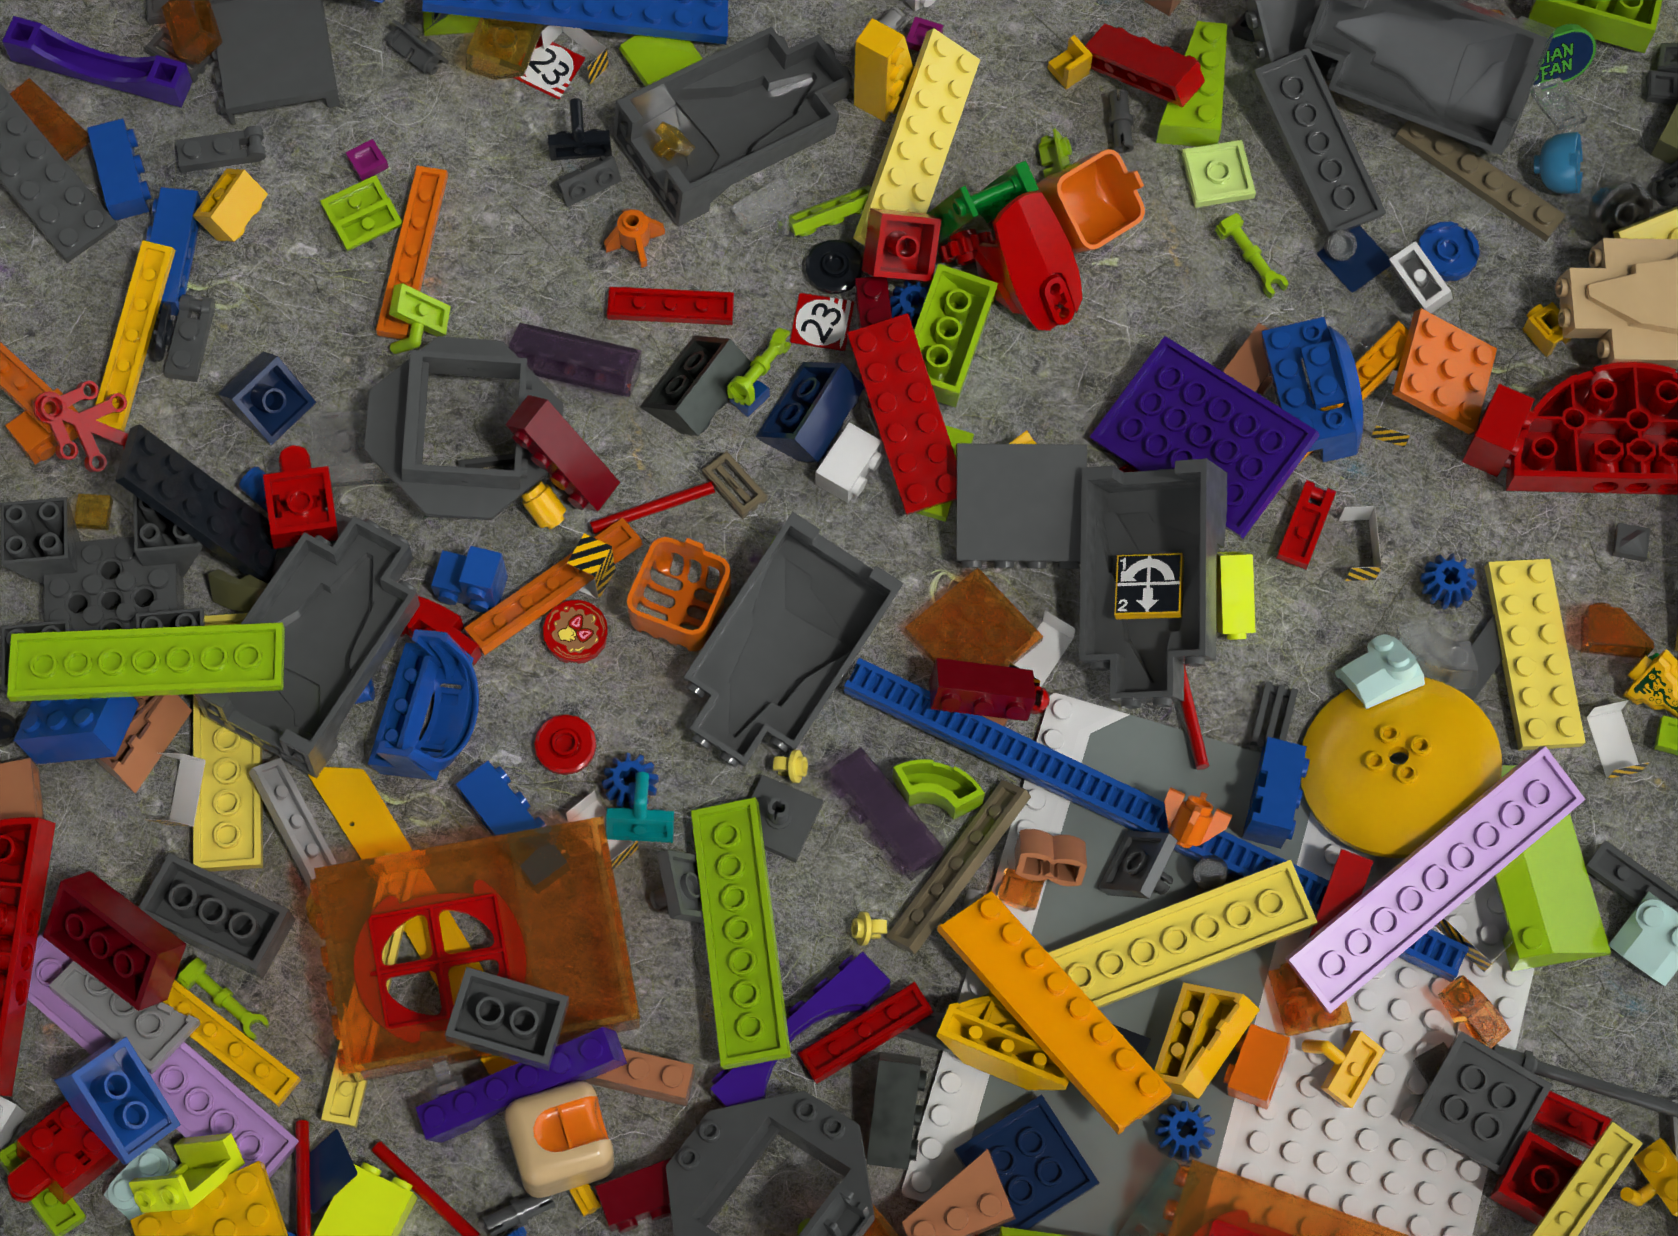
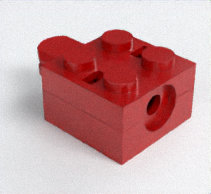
M296 445L286 447L279 456L280 472L263 474L273 548L295 546L304 532L313 537L319 535L328 541H337L339 536L329 466L312 468L309 453L305 448Z
M66 1101L17 1139V1156L23 1163L9 1173L7 1177L8 1192L16 1201L27 1203L48 1188L64 1205L114 1165L118 1158L73 1111L68 1101Z

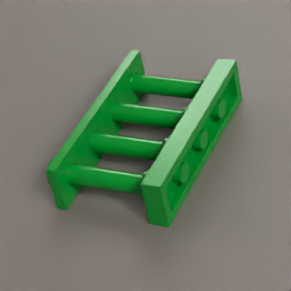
M1026 160L1011 167L980 192L970 196L965 185L929 211L927 214L941 219L938 244L979 215L984 217L988 224L994 221L999 212L1019 195L1029 191H1038L1039 188Z

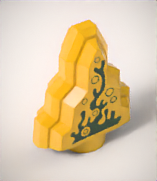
M1667 649L1654 658L1653 661L1645 655L1628 673L1627 676L1633 680V683L1625 690L1623 696L1636 705L1644 703L1653 710L1666 709L1674 717L1678 718V660Z

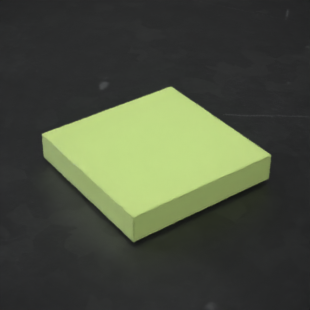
M1242 140L1182 149L1181 155L1195 208L1255 198L1256 191Z

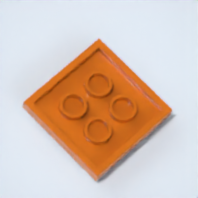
M1421 308L1413 314L1392 395L1467 434L1473 433L1477 430L1497 348Z

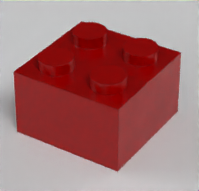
M870 208L862 271L874 277L932 282L941 219L925 213Z
M1498 384L1462 462L1495 477H1498L1503 467L1509 469L1512 455H1517L1524 440L1518 437L1521 429L1528 430L1536 413L1530 410L1535 399L1502 384Z
M1528 1131L1505 1173L1499 1177L1489 1198L1533 1224L1538 1225L1580 1166L1582 1160Z

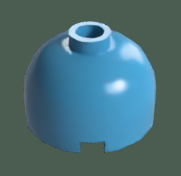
M1578 132L1556 134L1547 139L1542 145L1540 155L1534 156V173L1541 175L1543 184L1549 190L1560 194L1581 192L1583 172H1580L1581 162H1583L1581 135Z

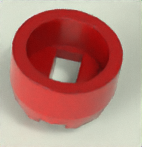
M1035 686V694L1039 693L1041 697L1039 706L1034 705L1031 714H1040L1049 705V693L1045 688Z

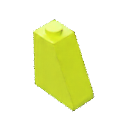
M1244 551L1217 552V629L1219 633L1227 634V639L1229 640L1247 639L1246 633H1256L1253 554Z

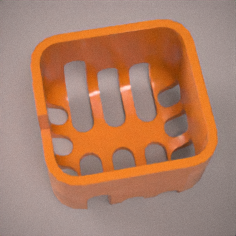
M661 537L653 541L627 597L631 625L637 631H645L656 639L663 638L671 645H682L688 651L696 652L701 650L716 627L718 617L725 606L724 598L729 596L731 592V573L728 562L719 555L705 551L704 544L686 538L685 543L669 537ZM673 553L683 557V570L679 576H673L670 573ZM691 559L701 564V577L696 583L688 580ZM709 566L719 571V583L717 588L713 590L706 587ZM651 567L667 577L680 581L683 584L682 589L674 591L655 583L651 579ZM648 586L660 594L673 598L675 605L667 608L649 601L643 595L645 587ZM704 590L715 594L712 604L696 599L694 596L695 592ZM638 603L667 616L668 621L638 611L636 609ZM697 607L708 611L705 620L701 621L690 617L687 614L688 608ZM686 623L698 627V629L689 630L680 626Z

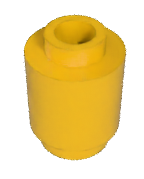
M541 480L521 496L523 499L522 504L540 528L548 527L553 529L565 519L563 514L566 512V508L548 484L544 485Z

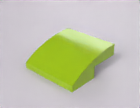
M635 35L619 47V50L645 87L703 59L689 40Z
M376 175L320 200L324 212L347 251L397 229L403 223Z

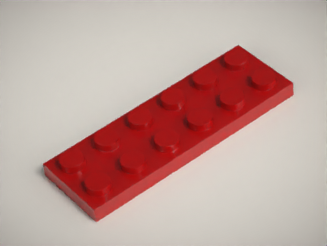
M906 313L847 332L906 516L956 500L957 460L909 314Z

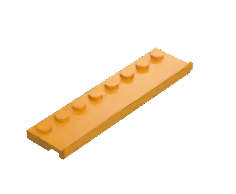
M992 891L945 923L938 925V933L1118 1135L1135 1120L1141 1119L1171 1096L1172 1089Z

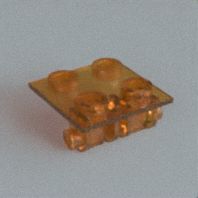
M1288 962L1281 964L1279 969L1268 971L1285 1036H1294L1352 1022L1347 1001L1343 1002L1333 1012H1325Z

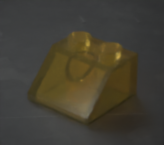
M480 18L466 52V70L494 80L524 76L544 25Z

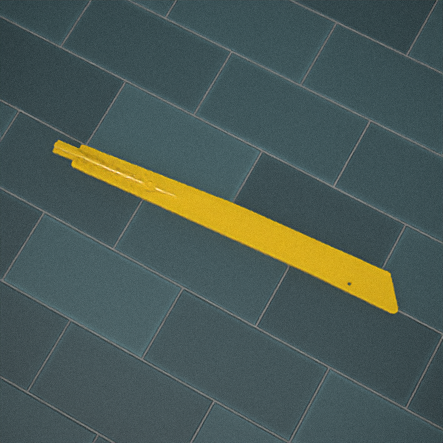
M324 767L317 778L308 774L377 886L386 853L418 859L365 770ZM421 863L411 900L439 895ZM443 911L439 916L444 950L448 954L471 951L472 948L451 913ZM416 916L407 921L404 931L421 960L429 958L432 955V946L427 919L424 916ZM480 962L454 966L449 970L453 1004H455L466 967L485 972ZM428 971L438 987L436 974ZM475 1050L489 1075L519 1063ZM590 1184L569 1190L583 1217L588 1214L591 1215L601 1207Z

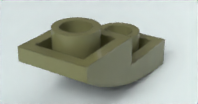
M220 569L208 574L212 601L223 607L243 613H249L268 585L250 574L240 580Z

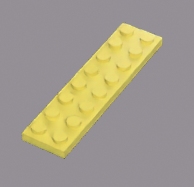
M935 28L927 31L853 237V239L864 246L870 208L927 214L980 62L979 58Z
M248 613L204 616L205 626L241 624ZM193 694V757L206 760L193 827V864L209 872L263 868V800L249 775L253 767L262 764V748L204 717Z
M1288 860L1049 952V955L1099 1009L1317 925L1318 922L1291 860Z

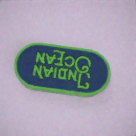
M1566 24L1556 27L1531 93L1568 82L1581 75L1589 67L1595 56L1596 42L1593 35L1577 24Z

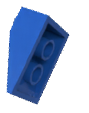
M127 1037L107 1043L54 1080L73 1111L123 1165L128 1164L181 1125Z

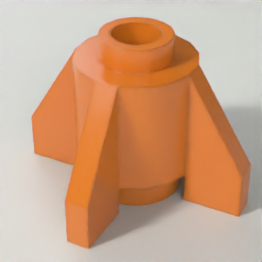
M626 208L622 210V214L617 220V226L605 239L604 248L607 253L620 249L622 245L625 249L636 252L641 268L647 266L644 248L648 245L650 239L664 235L665 228L663 223L646 216L643 212Z
M1170 787L1164 799L1169 833L1178 840L1177 844L1184 848L1200 846L1227 829L1232 815L1216 809L1213 816L1211 813L1213 805L1206 801L1208 794L1201 792L1199 797L1190 795L1187 801H1183L1186 794Z

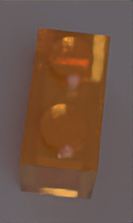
M169 0L161 7L166 21L165 24L173 43V49L176 55L181 58H186L199 64L223 43L209 0Z

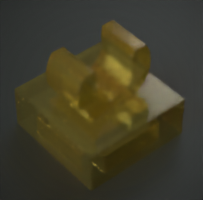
M662 122L655 130L662 140L654 146L653 150L661 158L665 157L670 161L677 152L688 157L695 149V146L675 126Z
M78 493L74 517L76 527L81 529L109 530L113 506L111 495Z

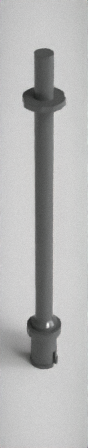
M1496 1043L1493 1045L1492 1049L1536 1075L1678 1118V1103L1540 1062L1533 1056V1052L1525 1050L1523 1053L1499 1046Z

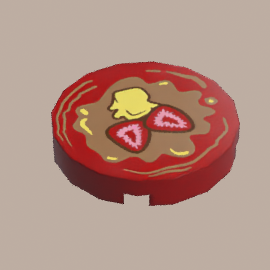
M579 599L565 601L555 606L546 616L543 625L544 642L549 652L558 660L565 663H586L596 658L605 648L608 637L607 620L601 610L590 602Z

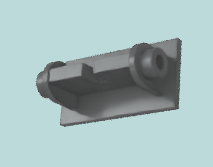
M395 19L392 21L398 28L396 31L392 30L388 33L387 40L389 45L406 58L414 49L415 52L409 61L422 70L423 73L435 74L439 68L437 63L440 59L446 63L449 62V60L441 55L444 49L431 39H428L426 42L419 37L421 31L413 24L406 21L403 25Z
M602 155L599 159L583 166L584 170L581 172L577 169L565 176H559V180L554 183L558 192L562 193L567 207L622 181L614 156L604 157Z

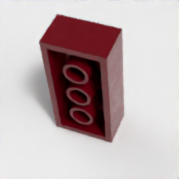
M91 871L60 881L43 934L46 940L138 1011L168 1000L186 947L185 942Z

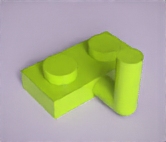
M403 283L394 285L389 315L410 324L411 329L408 338L391 343V352L399 354L418 348L421 345L423 331L436 337L446 335L451 306Z

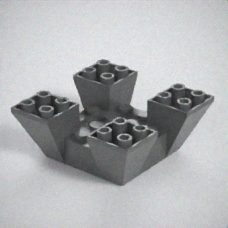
M134 494V537L82 542L67 497L1 503V565L44 585V622L1 626L2 690H8L11 634L205 626L203 608L184 609L183 577L200 553L202 543ZM120 573L115 579L109 580L113 574ZM153 600L149 606L142 607L145 602ZM120 603L116 609L109 610L112 605ZM87 606L83 612L77 613L81 607Z

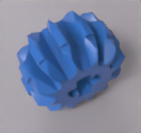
M906 280L903 283V288L896 286L893 289V296L890 297L891 315L894 318L908 313L914 329L931 284L922 287L921 281L917 280L915 285H911ZM911 305H917L918 308H913Z
M1454 553L1450 554L1447 560L1440 554L1436 556L1434 562H1427L1424 567L1425 573H1422L1420 582L1425 584L1422 594H1432L1431 604L1439 600L1443 610L1447 609L1450 603L1457 609L1462 605L1463 600L1469 601L1473 595L1471 590L1475 589L1477 581L1472 579L1475 574V568H1465L1466 558L1456 562ZM1446 578L1452 581L1451 584L1445 582Z
M627 752L624 756V762L614 757L612 759L614 768L605 767L604 775L607 778L602 781V787L608 790L606 797L609 801L617 799L616 804L618 808H622L626 802H629L630 809H634L635 782H631L629 786H626L624 780L630 781L632 777L636 778L638 772L648 773V795L655 796L657 789L654 784L659 782L657 774L652 773L655 769L652 762L644 764V756L641 754L636 757L635 761H632L630 753Z
M1182 1101L1179 1112L1176 1106L1170 1104L1167 1107L1169 1115L1161 1113L1157 1118L1163 1126L1156 1127L1154 1133L1158 1136H1165V1138L1159 1141L1158 1146L1159 1148H1164L1168 1145L1171 1147L1168 1152L1169 1158H1173L1177 1151H1179L1181 1161L1187 1162L1190 1151L1194 1158L1199 1159L1202 1156L1201 1148L1208 1150L1211 1147L1212 1143L1206 1137L1213 1136L1215 1129L1204 1127V1125L1210 1122L1211 1117L1210 1115H1205L1201 1118L1198 1116L1201 1111L1200 1105H1196L1192 1112H1190L1188 1102ZM1186 1125L1190 1128V1131L1185 1138H1182L1179 1132Z

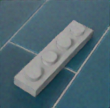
M282 758L253 767L249 775L309 889L337 879L342 874V871Z

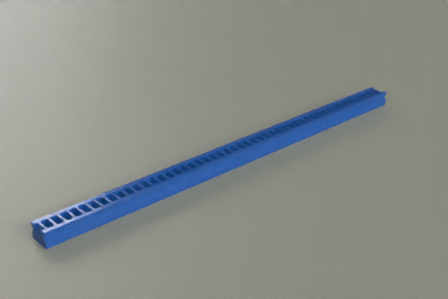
M859 658L854 671L844 685L845 694L1128 829L1141 832L1169 833L1164 802L983 716L933 710L930 703V691ZM1226 831L1219 833L1200 846L1184 848L1176 844L1174 848L1175 851L1200 863L1206 857L1218 858L1223 865L1222 873L1235 880L1287 861ZM1212 860L1210 862L1212 868L1218 866L1216 861ZM1293 864L1316 917L1329 880ZM1431 929L1398 957L1452 983L1459 973V968L1469 947Z

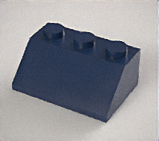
M803 362L756 437L763 443L797 461L819 462L826 454L827 447L835 434L843 427V422L847 415L858 403L859 396L864 390V385L843 363Z

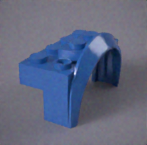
M1325 317L1262 331V344L1278 406L1317 430L1320 435L1308 452L1320 449L1322 462L1357 455L1363 434V403L1355 361L1344 336L1331 326H1327ZM1301 359H1303V362H1304V365H1305V369H1306V372H1307V376H1308V380H1309V384H1310V388H1311V392H1312L1314 404H1313V402H1312V400H1311V397H1310V393H1309L1307 381H1306V378H1305V374H1304V370H1303V366H1302ZM1344 403L1339 408L1326 411L1320 410L1323 407Z
M415 629L412 641L415 643H405L368 765L384 775L437 781L439 771L448 767L457 758L473 733L479 707L478 682L472 666L474 658L462 649L446 632ZM443 683L460 685L461 689L441 687L440 685ZM435 692L432 715L428 727L419 741L431 697Z

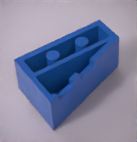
M1267 737L1260 755L1242 839L1280 849L1286 839H1292L1296 820H1294L1295 809L1299 808L1303 790L1299 789L1301 777H1306L1310 759L1305 758L1307 746Z

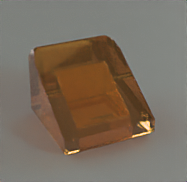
M1005 868L997 897L1002 903L1023 912L1035 910L1044 880H1028L1017 875L1014 869Z

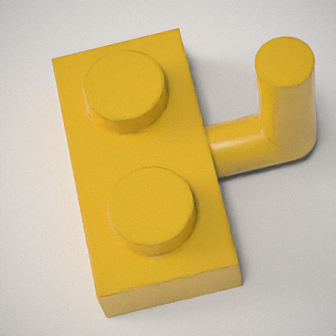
M1353 1030L1342 1051L1326 1040L1306 1039L1302 1042V1050L1305 1053L1324 1054L1334 1062L1321 1089L1346 1108H1353L1385 1052L1381 1046L1358 1030Z
M1659 1138L1633 1157V1160L1649 1183L1638 1191L1625 1187L1621 1190L1620 1196L1624 1201L1639 1207L1658 1194L1672 1215L1678 1217V1159L1662 1138Z

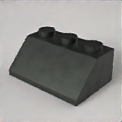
M695 335L643 402L641 408L681 434L699 436L700 433L709 427L710 420L716 412L727 403L728 384L735 376H744L751 367V361L729 338Z

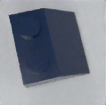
M264 351L218 393L233 413L269 445L276 442L316 403L278 356Z

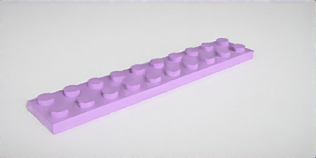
M1538 747L1288 955L1285 960L1324 1011L1327 1013L1333 1012L1586 799L1547 747Z
M43 931L37 937L28 1000L91 1055L111 1042V1040L50 990L49 985L73 960L43 937ZM183 1042L153 1074H150L181 1124L176 1130L185 1138L232 1133L245 1162L238 1170L261 1161L264 1163L270 1179L295 1151L299 1140L187 1043Z

